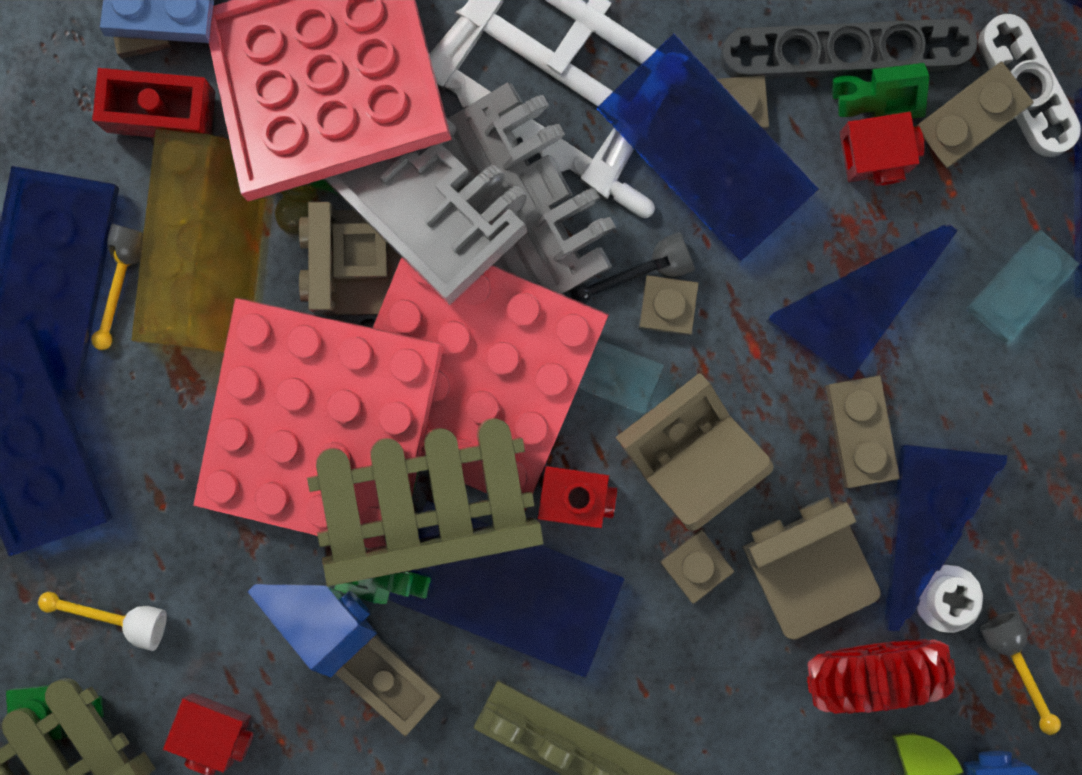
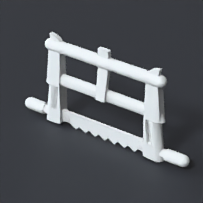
M469 0L464 7L457 10L455 14L460 18L430 52L438 88L443 91L447 88L455 93L462 108L468 107L491 93L458 70L483 32H486L619 120L593 159L563 139L558 140L539 152L541 157L546 155L552 156L560 172L571 170L581 177L580 182L589 189L595 188L601 198L607 200L612 195L614 197L613 200L641 218L651 217L655 211L653 201L625 182L622 184L617 180L639 138L642 137L648 140L649 126L671 85H681L687 80L688 73L682 65L689 57L678 52H669L665 55L605 15L611 6V2L608 0H589L588 3H585L583 0H545L576 20L555 53L496 14L505 0ZM593 32L652 71L631 103L571 64V61ZM531 119L512 130V133L516 139L522 138L524 142L545 127Z

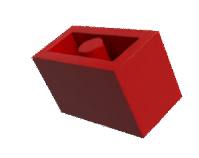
M98 68L92 121L106 133L211 143L216 91L205 77Z

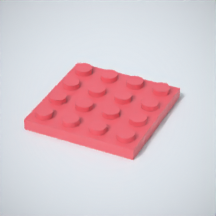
M231 0L213 6L209 47L241 194L247 202L452 140L416 0Z
M401 257L373 328L444 344L425 437L433 429L444 428L454 434L459 449L477 446V430L479 425L490 418L502 420L509 426L512 439L523 438L525 452L515 453L521 493L532 492L533 495L609 314L495 265L486 270L449 305ZM424 442L421 451V456L425 455ZM481 460L462 463L465 484L487 493Z
M235 298L193 506L316 536L317 532L328 530L321 491L309 492L307 477L318 475L316 469L317 457L325 449L337 448L347 455L350 469L372 465L370 459L371 447L377 440L382 438H391L397 441L403 449L405 459L421 456L444 344ZM417 472L408 474L411 496ZM371 480L353 484L360 524L381 520L375 481ZM384 535L363 539L365 548L386 545Z

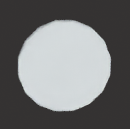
M942 565L932 568L921 577L915 589L914 602L918 615L926 625L939 632L955 633L967 629L977 620L982 610L983 593L979 582L971 572L959 566Z

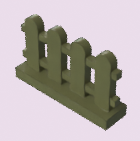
M490 418L483 421L478 427V445L459 449L456 437L449 430L436 428L431 430L424 439V456L405 459L403 449L397 441L391 438H382L377 440L371 447L370 459L372 465L350 469L349 459L342 450L337 448L323 450L316 460L318 475L307 477L309 492L320 490L328 530L317 532L319 546H331L332 556L322 557L327 587L543 545L540 523L533 517L526 518L524 508L534 506L532 492L521 493L515 453L525 452L523 438L512 439L510 428L505 422L497 418ZM481 460L488 500L468 503L461 464ZM428 470L435 510L414 513L408 474ZM374 480L381 520L360 524L353 484ZM491 515L492 525L478 528L472 527L471 518ZM438 525L439 535L419 539L418 528ZM385 536V546L365 549L363 539Z
M70 678L59 679L48 686L45 693V701L52 713L41 721L31 709L18 708L8 713L2 722V731L9 743L0 748V775H14L6 761L16 754L30 775H84L90 770L93 775H149L156 768L145 752L131 761L128 759L122 748L130 742L123 732L115 737L112 735L92 705V702L99 698L94 688L91 686L83 691L80 685ZM58 725L62 726L83 758L72 767L48 733Z
M499 679L495 683L473 726V729L561 775H681Z

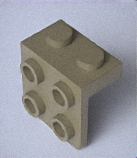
M308 202V217H300L299 220L300 248L308 249V270H300L299 274L301 302H308V309L317 316L378 315L401 256L388 244V278L335 279L333 277V224L366 222L354 210H335L330 202Z
M701 373L697 374L615 437L640 474L688 530H697L767 477L774 468L769 456L729 415L712 385Z
M829 497L818 500L799 510L803 518L786 526H783L781 520L769 523L751 532L754 541L742 546L782 633L789 639L795 640L875 603L880 598V588L851 530L850 525L855 523L856 519L847 502H835L832 504Z

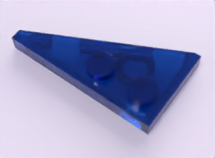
M950 224L932 230L889 254L772 313L766 322L842 377L850 380L958 230Z
M901 445L900 479H898L884 629L899 632L905 620L911 618L921 601L919 598L935 572L940 571L962 536V529L966 522L975 515L982 503L980 500L994 477L1006 465L1007 455Z

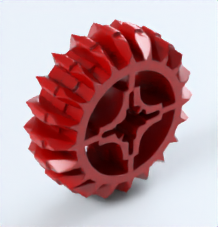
M910 639L840 648L839 650L817 654L807 663L809 671L807 683L809 693L812 694L813 705L823 712H832L834 714L870 713L899 708L907 709V707L925 705L928 702H938L940 699L947 698L955 689L954 676L956 672L954 659L950 657L949 645L937 640Z

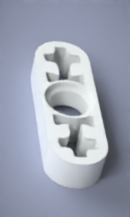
M1013 14L999 15L992 19L981 31L978 39L979 51L989 70L1000 61L1005 66L1013 60L1009 49L1006 46L997 48L993 40L999 35L998 29L1004 35L1012 32L1016 38V41L1010 46L1012 54L1016 60L1025 54L1028 60L1019 63L1010 72L1015 78L1020 73H1033L1042 83L1040 97L1032 99L1034 104L1015 119L1029 145L1036 153L1045 157L1061 155L1078 141L1081 131L1080 122L1027 23L1022 18ZM1048 100L1051 101L1053 106L1044 113L1051 125L1061 123L1064 127L1065 132L1059 136L1061 144L1055 138L1048 140L1044 138L1042 131L1048 127V122L1043 113L1040 112L1032 118L1029 111L1039 108Z

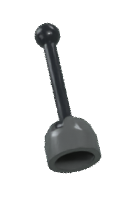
M680 231L665 237L657 243L653 250L652 260L590 286L582 284L571 290V298L586 304L590 301L591 296L653 270H657L662 275L672 278L695 271L694 264Z

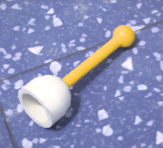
M45 592L38 599L39 608L46 613L60 610L122 626L123 634L132 645L150 651H155L160 644L166 626V611L151 606L136 607L129 611L127 615L122 616L60 600L54 592Z

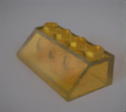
M155 130L131 338L133 342L150 347L224 354L235 298L255 301L266 196L247 202L241 194L229 139L202 133Z

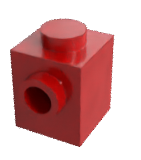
M911 112L848 121L839 132L848 182L874 179L875 186L903 182L906 180L905 173L911 172L919 165V157L924 155L923 133L919 125L913 126Z
M545 466L538 519L602 528L603 518L613 519L617 487L608 486L609 475Z
M191 693L181 701L163 750L186 758L184 765L195 772L214 775L217 770L224 773L232 766L234 760L242 763L254 735V732L246 729L251 715Z

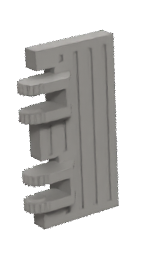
M507 82L448 118L456 126L455 129L457 131L452 140L444 147L468 169L471 178L456 192L459 193L477 175H480L482 170L494 164L505 173L504 181L476 211L481 215L500 196H503L509 188L518 186L527 194L526 203L523 204V207L515 215L525 223L528 232L493 265L564 295L612 268L602 247H597L580 257L578 251L610 233L616 226L611 217L600 218L588 225L586 229L569 237L562 222L579 212L591 208L600 197L595 188H591L561 205L553 207L573 195L552 156L546 155L531 165L527 159L563 138L565 133L560 124L549 125L519 144L512 130L540 116L549 107V104L544 95L531 98L523 104L513 84Z
M446 118L452 139L457 131L455 129L456 126ZM449 141L323 179L449 305L528 232L525 223L515 215L523 207L527 199V194L518 186L509 188L503 196H500L481 215L476 211L504 181L505 173L495 164L482 170V173L477 175L459 193L456 192L471 178L468 169L444 147Z

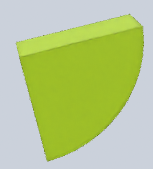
M915 733L892 735L905 775H957L963 773L956 757L936 740Z

